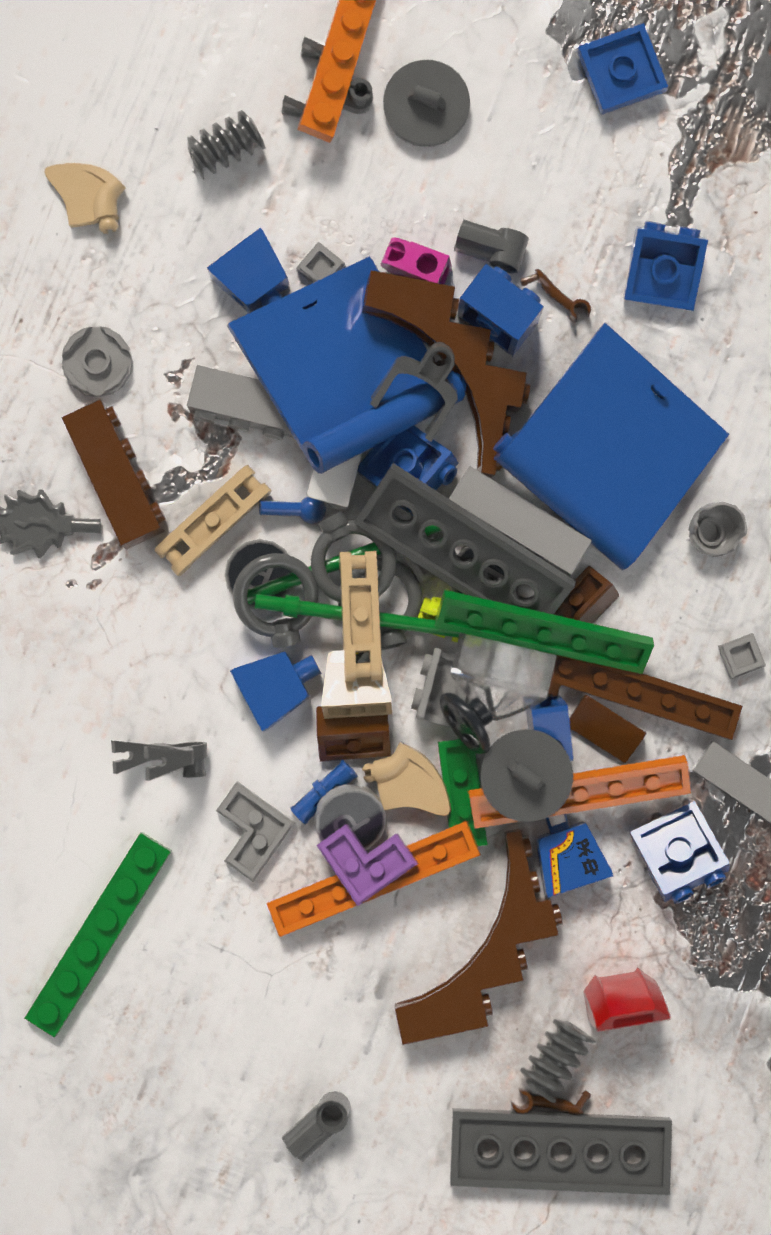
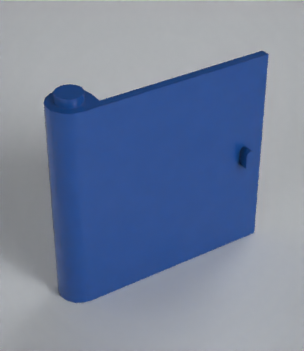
M370 256L246 314L227 325L308 462L319 474L436 415L445 402L442 395L430 384L413 375L402 373L394 378L378 406L375 408L370 405L371 395L398 357L406 356L420 362L427 352V348L422 340L413 333L388 320L362 313L370 271L379 272ZM451 370L446 379L457 390L458 399L455 403L457 404L465 398L466 383L459 373Z
M603 323L521 430L512 436L508 433L503 435L493 450L497 452L494 460L574 530L591 539V544L619 569L625 570L641 555L729 436V433L608 324Z

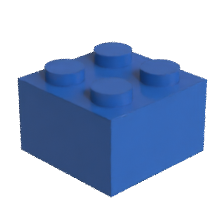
M485 264L461 295L457 316L470 326L490 329V340L495 341L497 346L513 357L537 326L544 306L540 304L541 299L528 288L521 290L511 282V276L506 271L497 266L493 269Z

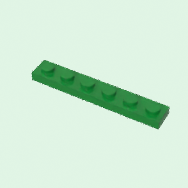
M448 590L443 592L435 617L436 628L643 674L655 646L653 637Z
M140 832L24 1019L54 1038L58 1035L172 850L145 833Z

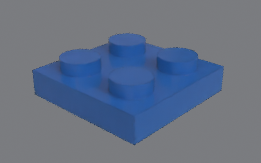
M644 23L578 46L577 53L601 115L665 93L668 89V84Z

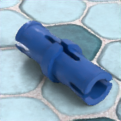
M342 759L321 781L317 779L312 783L313 788L294 806L290 807L291 811L306 825L315 816L316 807L320 799L330 790L341 785L350 784L358 777L357 773Z

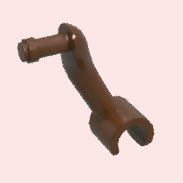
M536 269L535 274L520 279L522 286H527L529 283L538 280L547 295L569 311V319L572 322H577V316L574 312L575 308L580 307L584 309L586 316H590L591 305L588 301L577 299L573 302L540 269Z
M520 1088L518 1090L527 1096L526 1104L518 1106L513 1101H510L513 1109L519 1113H526L532 1106L581 1115L584 1113L582 1107L590 1099L591 1093L586 1090L583 1091L582 1096L575 1105L566 1099L555 1097L556 1102L553 1103L543 1096L530 1095L526 1089Z

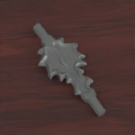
M43 489L38 490L37 495L34 496L17 490V499L4 494L7 507L6 509L0 507V544L5 542L13 543L12 550L10 551L11 555L33 549L37 558L40 559L52 544L60 548L64 537L73 535L74 532H101V519L75 518L74 514H65L64 503L60 502L57 505H53Z

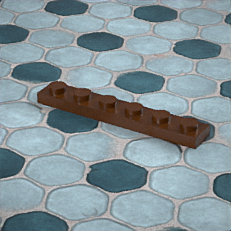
M533 650L526 671L527 675L546 679L561 686L727 740L733 739L743 707L742 705L646 674H639L538 650Z

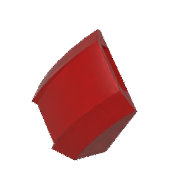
M638 967L635 972L605 977L594 975L583 991L588 1020L596 1032L671 1020L667 1004L657 982Z

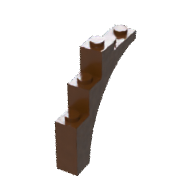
M371 270L367 280L362 313L388 320L413 333L429 347L436 342H443L453 350L455 362L452 370L459 373L466 383L465 395L475 423L478 447L476 470L492 478L495 476L496 471L502 470V466L494 460L497 452L493 448L501 437L509 431L511 416L506 415V411L515 413L521 408L522 404L526 405L528 402L530 384L525 383L527 373L485 365L486 362H491L495 347V341L490 340V329L449 322L450 319L455 320L458 311L459 299L453 298L455 286ZM437 353L442 360L446 358L444 353Z
M515 829L504 832L507 852L505 891L498 915L485 941L468 963L447 981L422 995L395 1003L402 1045L489 1027L486 1016L493 1015L489 993L481 994V990L524 981L522 971L528 970L524 949H517L516 944L558 936L557 926L563 925L558 903L552 904L551 899L547 896L535 898V893L541 892L536 871H529L527 858L533 857L529 836H522L521 830Z

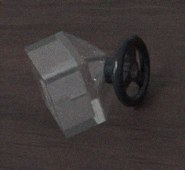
M460 633L450 675L471 701L466 703L459 696L450 692H446L440 697L441 711L452 731L471 751L477 754H486L490 749V739L485 726L491 723L492 720L498 721L514 716L547 699L557 656Z

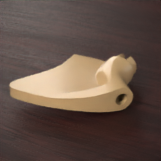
M83 163L57 164L45 169V176L58 191L66 205L68 223L71 228L99 224V230L105 234H109L108 230L110 229L113 232L118 229L116 221L118 219L117 200L126 187L113 174L103 168Z
M399 742L391 756L374 760L372 764L367 763L363 766L362 771L365 772L364 780L367 783L374 781L377 783L384 810L413 807L441 816L450 814V799L441 775L432 762L415 748Z

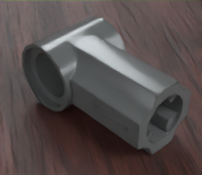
M463 219L454 251L488 261L489 265L493 268L497 266L507 273L514 274L519 272L529 237L514 229L500 228L496 230Z
M336 1091L325 1094L311 1111L282 1136L287 1149L295 1158L303 1162L334 1133L343 1130L351 1110L348 1098ZM329 1105L337 1106L342 1111V1117L331 1119L324 1113V1108Z

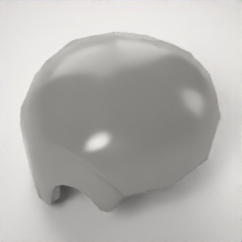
M726 502L709 503L701 507L691 519L688 528L691 544L701 554L712 557L726 555L729 552L735 551L741 538L747 534L745 515L736 505Z

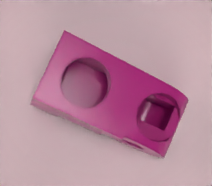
M395 237L391 238L380 263L381 267L391 274L444 285L452 269L449 255L415 242H408Z

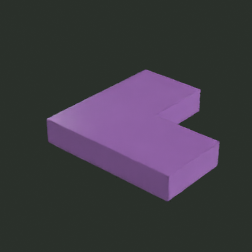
M346 824L317 845L357 906L419 864L398 833L367 853L350 826Z

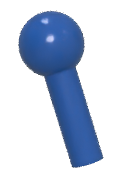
M305 497L301 502L260 501L259 515L300 516L306 523L315 524L325 517L326 505L323 501Z

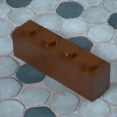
M99 399L61 417L121 546L127 550L165 532L161 522L166 521L165 515L157 501L151 503L146 491L151 489L150 483L142 469L136 471L131 459L137 456L129 439L125 438L122 440L118 433L117 427L122 424L114 407L107 408Z

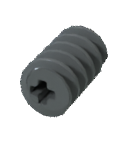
M243 110L237 112L238 123L230 116L225 118V130L217 122L212 124L213 136L205 129L199 131L200 142L192 135L187 136L188 151L202 179H204L203 168L205 167L213 175L217 173V161L225 168H228L229 155H232L238 162L242 161L241 149H244L251 156L254 155L253 143L255 142L263 150L266 149L257 126L252 118Z
M554 1019L553 1023L559 1032L557 1034L549 1031L545 1032V1036L551 1044L549 1046L540 1043L536 1045L543 1056L541 1058L531 1055L528 1057L534 1069H520L526 1079L525 1082L534 1091L553 1103L556 1102V1099L551 1090L559 1093L564 1090V1086L559 1078L571 1080L572 1074L567 1066L579 1068L581 1065L575 1053L587 1056L589 1053L583 1041L592 1044L596 1043L591 1036L567 1020L561 1021Z

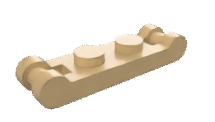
M249 465L240 469L154 549L160 558L165 557L172 564L171 570L177 576L185 573L198 558L272 492L265 483L261 484L254 477L255 472ZM241 486H244L251 493L244 500L236 493ZM182 540L190 547L184 555L175 548Z
M365 551L364 555H351V552H339L345 682L356 681V678L370 677V681L382 680L376 551ZM352 569H365L366 578H352ZM369 652V663H356V653Z

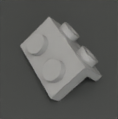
M434 648L433 655L425 654L420 673L427 676L424 689L416 688L411 709L417 710L416 718L450 727L441 711L440 697L444 693L450 692L465 701L476 660L445 652L438 648Z

